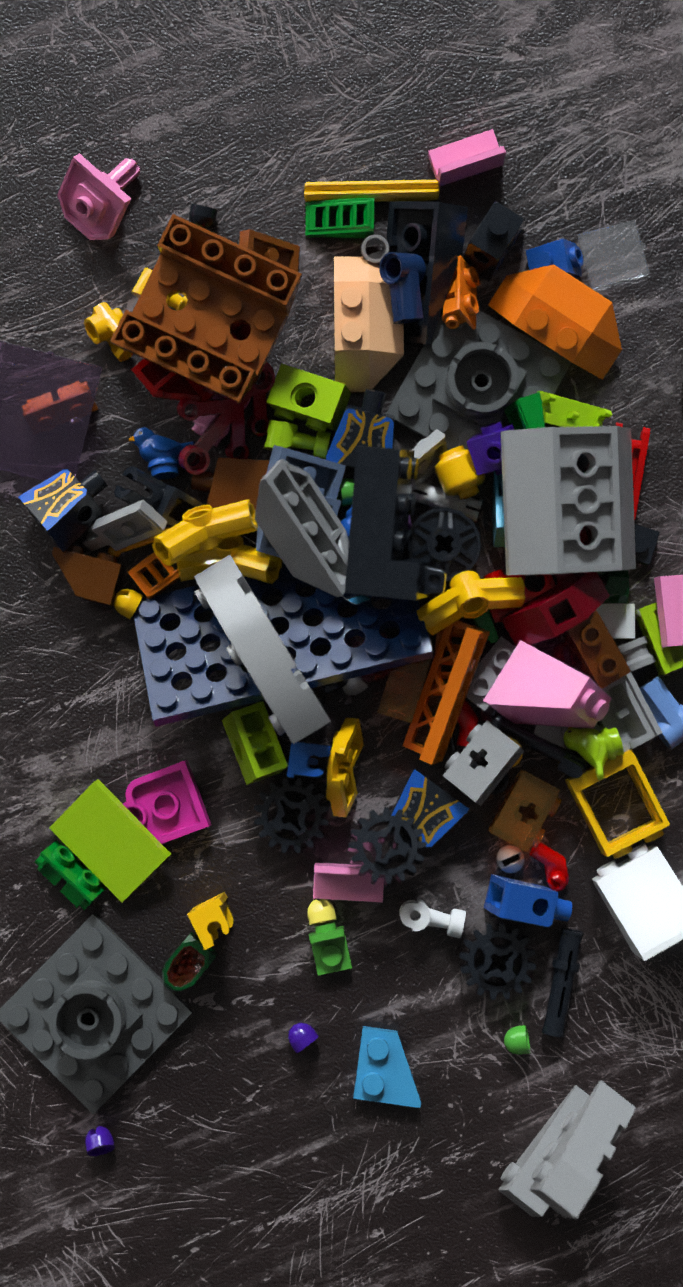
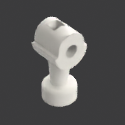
M417 898V901L408 900L404 902L400 907L399 915L402 923L410 927L412 931H420L426 926L446 928L448 936L461 938L466 911L452 909L449 915L428 908L423 900Z

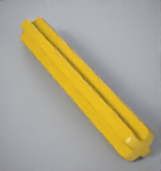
M437 180L307 182L304 185L305 202L352 198H374V202L432 201L439 198V182Z

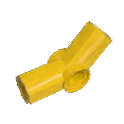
M249 499L212 508L211 505L194 507L182 515L183 521L154 537L152 547L155 555L160 558L162 563L171 566L196 550H207L217 546L223 539L257 531L258 524L255 521V509Z
M240 535L223 539L220 544L213 548L201 551L196 550L176 562L181 582L195 579V575L228 555H231L244 577L273 584L278 579L282 567V559L258 552L255 547L244 545L243 538Z
M463 571L451 579L450 589L421 606L417 610V615L420 621L425 622L427 631L433 636L462 617L476 618L483 615L488 609L522 607L525 601V585L521 577L481 579L479 574L474 571Z

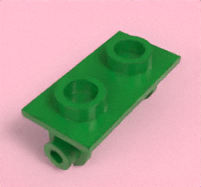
M57 840L43 850L34 862L39 866L37 870L54 886L62 878L67 882L60 892L76 908L80 906L85 911L94 899L106 889L99 879L74 857L72 851L62 846Z

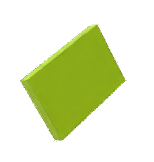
M99 779L95 780L50 826V830L121 903L171 855Z

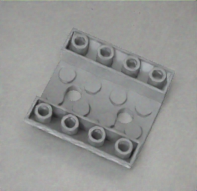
M620 426L549 427L501 431L506 575L636 569L631 428ZM581 454L586 455L589 460V468L586 473H582L577 467V459ZM584 526H587L592 533V539L587 546L582 544L579 538L580 531Z

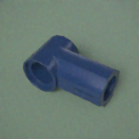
M389 252L385 254L381 259L379 272L382 280L389 284L394 324L423 321L420 283L426 273V265L423 258L418 254Z

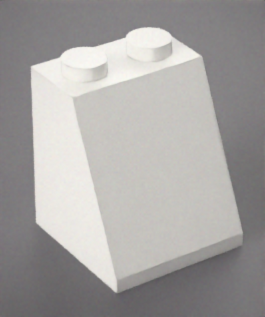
M644 843L633 848L627 854L629 858L619 864H616L615 860L598 868L596 870L598 875L592 878V881L631 951L643 961H646L683 940V886L659 848L653 845L647 847Z

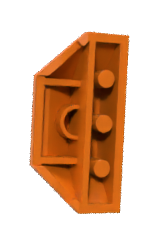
M554 264L507 275L488 304L489 307L513 325L573 364L602 380L622 351L613 303Z

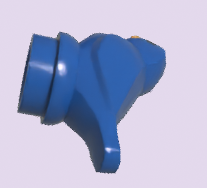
M146 427L137 429L133 436L129 438V442L134 443L139 448V454L142 459L148 462V471L151 472V476L158 480H167L179 476L178 468L180 464L178 458L181 450L188 445H195L194 441L179 443L156 435Z

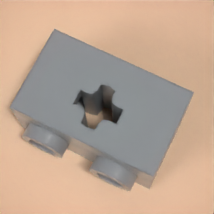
M488 721L483 726L478 724L474 727L466 739L469 742L461 753L455 752L449 758L444 767L447 771L443 775V777L480 806L524 752L518 744ZM478 755L480 757L485 756V760L488 762L487 766L484 768L480 765L477 766L478 764L474 761L475 757Z

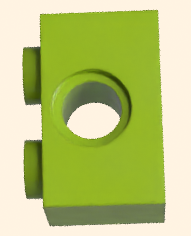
M281 363L275 383L266 402L275 411L274 415L289 422H293L294 418L306 421L308 428L325 433L326 428L337 431L351 392L343 383ZM306 395H315V401L311 406L301 407V401Z

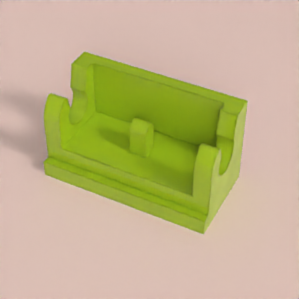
M537 391L541 395L545 428L602 426L604 419L612 416L610 410L544 391Z
M657 602L636 610L635 619L642 636L646 635L649 653L653 654L656 659L654 665L658 675H665L682 668L683 646L662 648Z

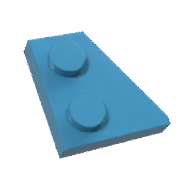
M363 1026L353 1099L421 1108V1100L398 1031Z

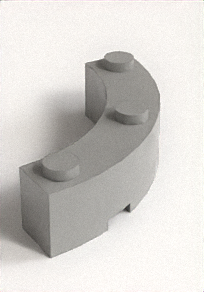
M231 555L195 575L194 578L200 587L194 591L205 610L211 607L232 643L226 647L227 651L237 666L242 663L245 665L274 714L269 719L279 736L286 732L294 744L331 722L301 671L292 672L291 669L296 667L295 662Z

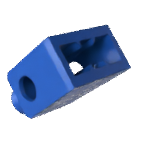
M491 874L484 909L501 918L551 927L553 919L569 921L572 913V902L559 899L558 892L548 887Z

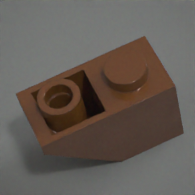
M71 545L64 552L60 548L53 547L52 555L77 597L114 607V598L120 590L125 572V567L117 563L118 557L98 552L97 558L84 555V548Z

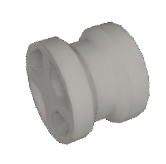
M646 635L618 646L631 672L656 662L654 655L649 653L646 647L648 644Z

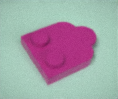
M188 760L139 777L130 782L126 789V802L123 805L161 844L211 826Z

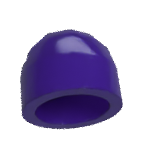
M306 1023L293 1025L288 1034L289 1043L296 1053L306 1048L319 1037L313 1027Z
M98 1126L96 1131L94 1129L88 1131L85 1137L87 1155H104L115 1149L113 1136L106 1127Z

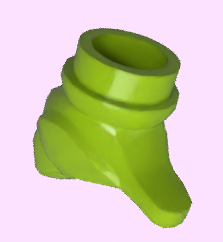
M568 727L563 736L565 746L578 752L595 768L598 780L604 779V765L607 759L614 760L616 756L624 754L622 741L616 727L611 729L605 727L600 731L595 728L579 729Z

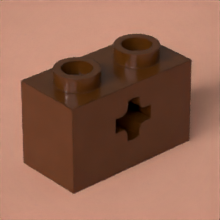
M597 610L583 622L562 633L583 673L590 677L601 689L631 672Z

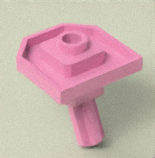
M80 153L74 156L57 194L64 218L89 240H107L113 237L131 201V198L122 190L140 174V168L133 159L126 158L107 175L104 171L101 173Z

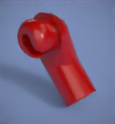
M466 700L457 721L460 728L456 745L465 747L469 743L466 741L468 735L478 725L479 720L477 714Z
M537 841L529 855L544 864L548 887L557 892L562 891L569 881L566 859L560 853Z

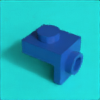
M559 239L526 250L529 270L554 264L574 278L582 277L583 255L580 248L571 241Z

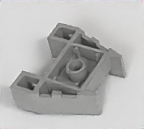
M603 1081L598 1082L590 1096L575 1085L517 1160L516 1164L511 1162L501 1176L503 1183L499 1191L532 1217H543L550 1206L564 1218H577L602 1177L596 1170L603 1159L607 1161L611 1159L616 1149L613 1144L620 1132L626 1129L636 1107Z

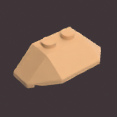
M363 256L334 257L335 381L345 384L351 393H365V389L373 390L404 356V324H394L389 284L382 280L379 265L365 260Z

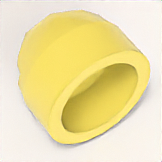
M315 899L307 909L309 925H318L337 920L333 904L327 899H320V901Z

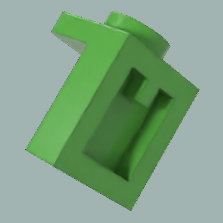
M335 922L314 926L315 932L309 933V940L318 976L352 969L344 926L336 927Z

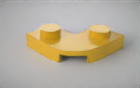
M346 717L340 730L335 732L328 759L326 798L331 803L333 816L347 817L358 794L353 767L364 746L360 721L355 718Z

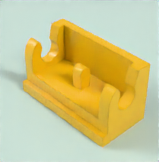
M225 892L193 907L187 914L204 950L214 946V940L219 938L217 929L222 927L223 933L227 935L229 929L234 924L233 915L226 903L228 897Z

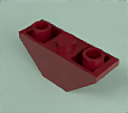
M578 572L526 602L522 607L516 608L500 617L516 647L520 640L532 645L557 637L583 622L610 595L597 572Z

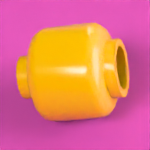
M462 445L438 456L440 461L435 466V473L447 496L459 495L460 500H464L480 492L478 486L485 481L486 475L485 473L477 475L469 449L465 450Z

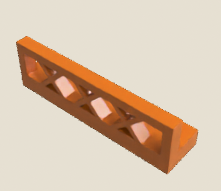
M460 619L444 629L402 745L421 754L419 760L431 765L443 761L490 631ZM455 627L466 631L458 652H456L451 640ZM447 649H448L449 652H450V655L447 656V657H445L446 652H447ZM453 659L452 671L447 684H444L439 672L442 663ZM435 682H437L438 688L433 690ZM441 692L442 698L436 715L433 717L428 702L431 695ZM425 714L427 720L421 722L423 715ZM429 724L430 731L425 745L414 742L418 729Z

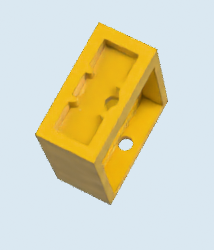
M628 749L623 755L616 756L614 760L607 759L604 765V779L626 768L652 820L609 842L582 791L601 781L597 779L595 768L593 766L589 767L579 778L569 777L565 779L602 855L606 857L613 855L614 859L630 853L633 850L631 845L644 839L645 843L658 839L664 835L662 829L670 826L632 749Z

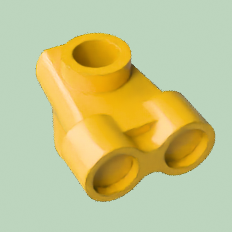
M106 302L95 306L92 316L84 320L85 330L93 343L99 344L107 341L111 347L110 350L120 362L126 361L133 353L110 342L123 313L118 308L112 310Z

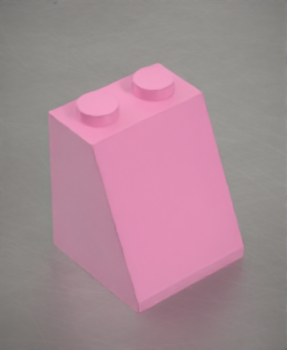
M520 640L483 701L515 724L594 729L597 722L606 716L609 710V702L612 698L590 677Z

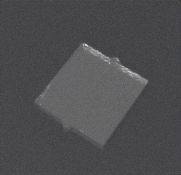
M635 220L577 234L578 244L584 260L583 266H585L591 289L650 274L644 253L646 245L641 242Z

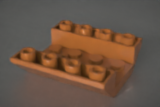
M172 214L157 245L160 256L133 311L125 310L110 342L235 402L241 403L258 380L286 323L302 274ZM174 294L185 295L187 297L186 306L178 311L170 309L168 301ZM239 323H245L251 328L249 337L244 340H236L231 336L232 328Z

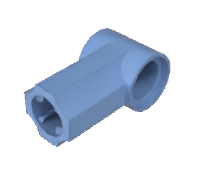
M656 676L639 688L662 731L658 735L659 738L672 750L683 742V705L678 704L659 676Z

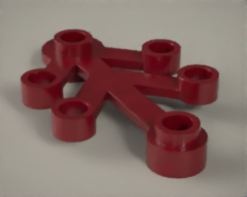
M266 362L259 381L253 385L241 403L229 398L199 402L190 398H184L179 401L177 413L187 421H194L199 416L219 414L195 445H188L181 450L179 464L185 471L193 475H199L207 470L210 463L208 451L229 425L231 442L225 450L227 458H248L249 449L245 445L244 406L251 397L253 415L247 421V429L256 436L267 434L269 419L267 418L266 392L275 383V373L269 363ZM199 385L202 390L208 393H216L206 387ZM188 404H192V413L185 415V407ZM261 419L263 425L260 430L256 431L255 423ZM240 446V455L238 457H234V449ZM195 452V461L188 464V456Z

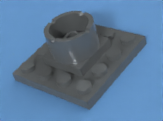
M480 310L476 314V329L474 330L467 322L459 324V327L455 329L446 327L442 320V312L431 344H424L386 414L394 415L395 423L423 438L428 437L438 429L446 435L447 451L462 445L466 450L468 449L466 442L473 435L482 433L481 427L501 421L502 426L508 425L509 422L504 410L517 399L535 394L537 391L554 394L572 362ZM475 381H483L486 384V386L482 388L478 387L475 384Z
M93 913L0 1008V1022L94 1114L192 1014L193 1010L173 990L165 987L162 979L96 913ZM85 1013L93 1014L95 1022L89 1021Z

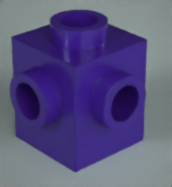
M501 421L485 425L481 427L482 433L473 435L466 442L477 475L495 471L496 475L502 474L501 431L515 430L513 423L502 426Z

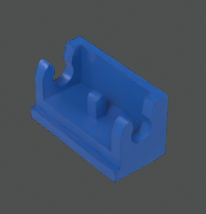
M291 742L287 777L294 778L296 775L317 777L322 775L324 769L319 767L312 768L310 766L318 764V760L310 758V756L328 757L330 756L331 746L306 742H296L293 744Z

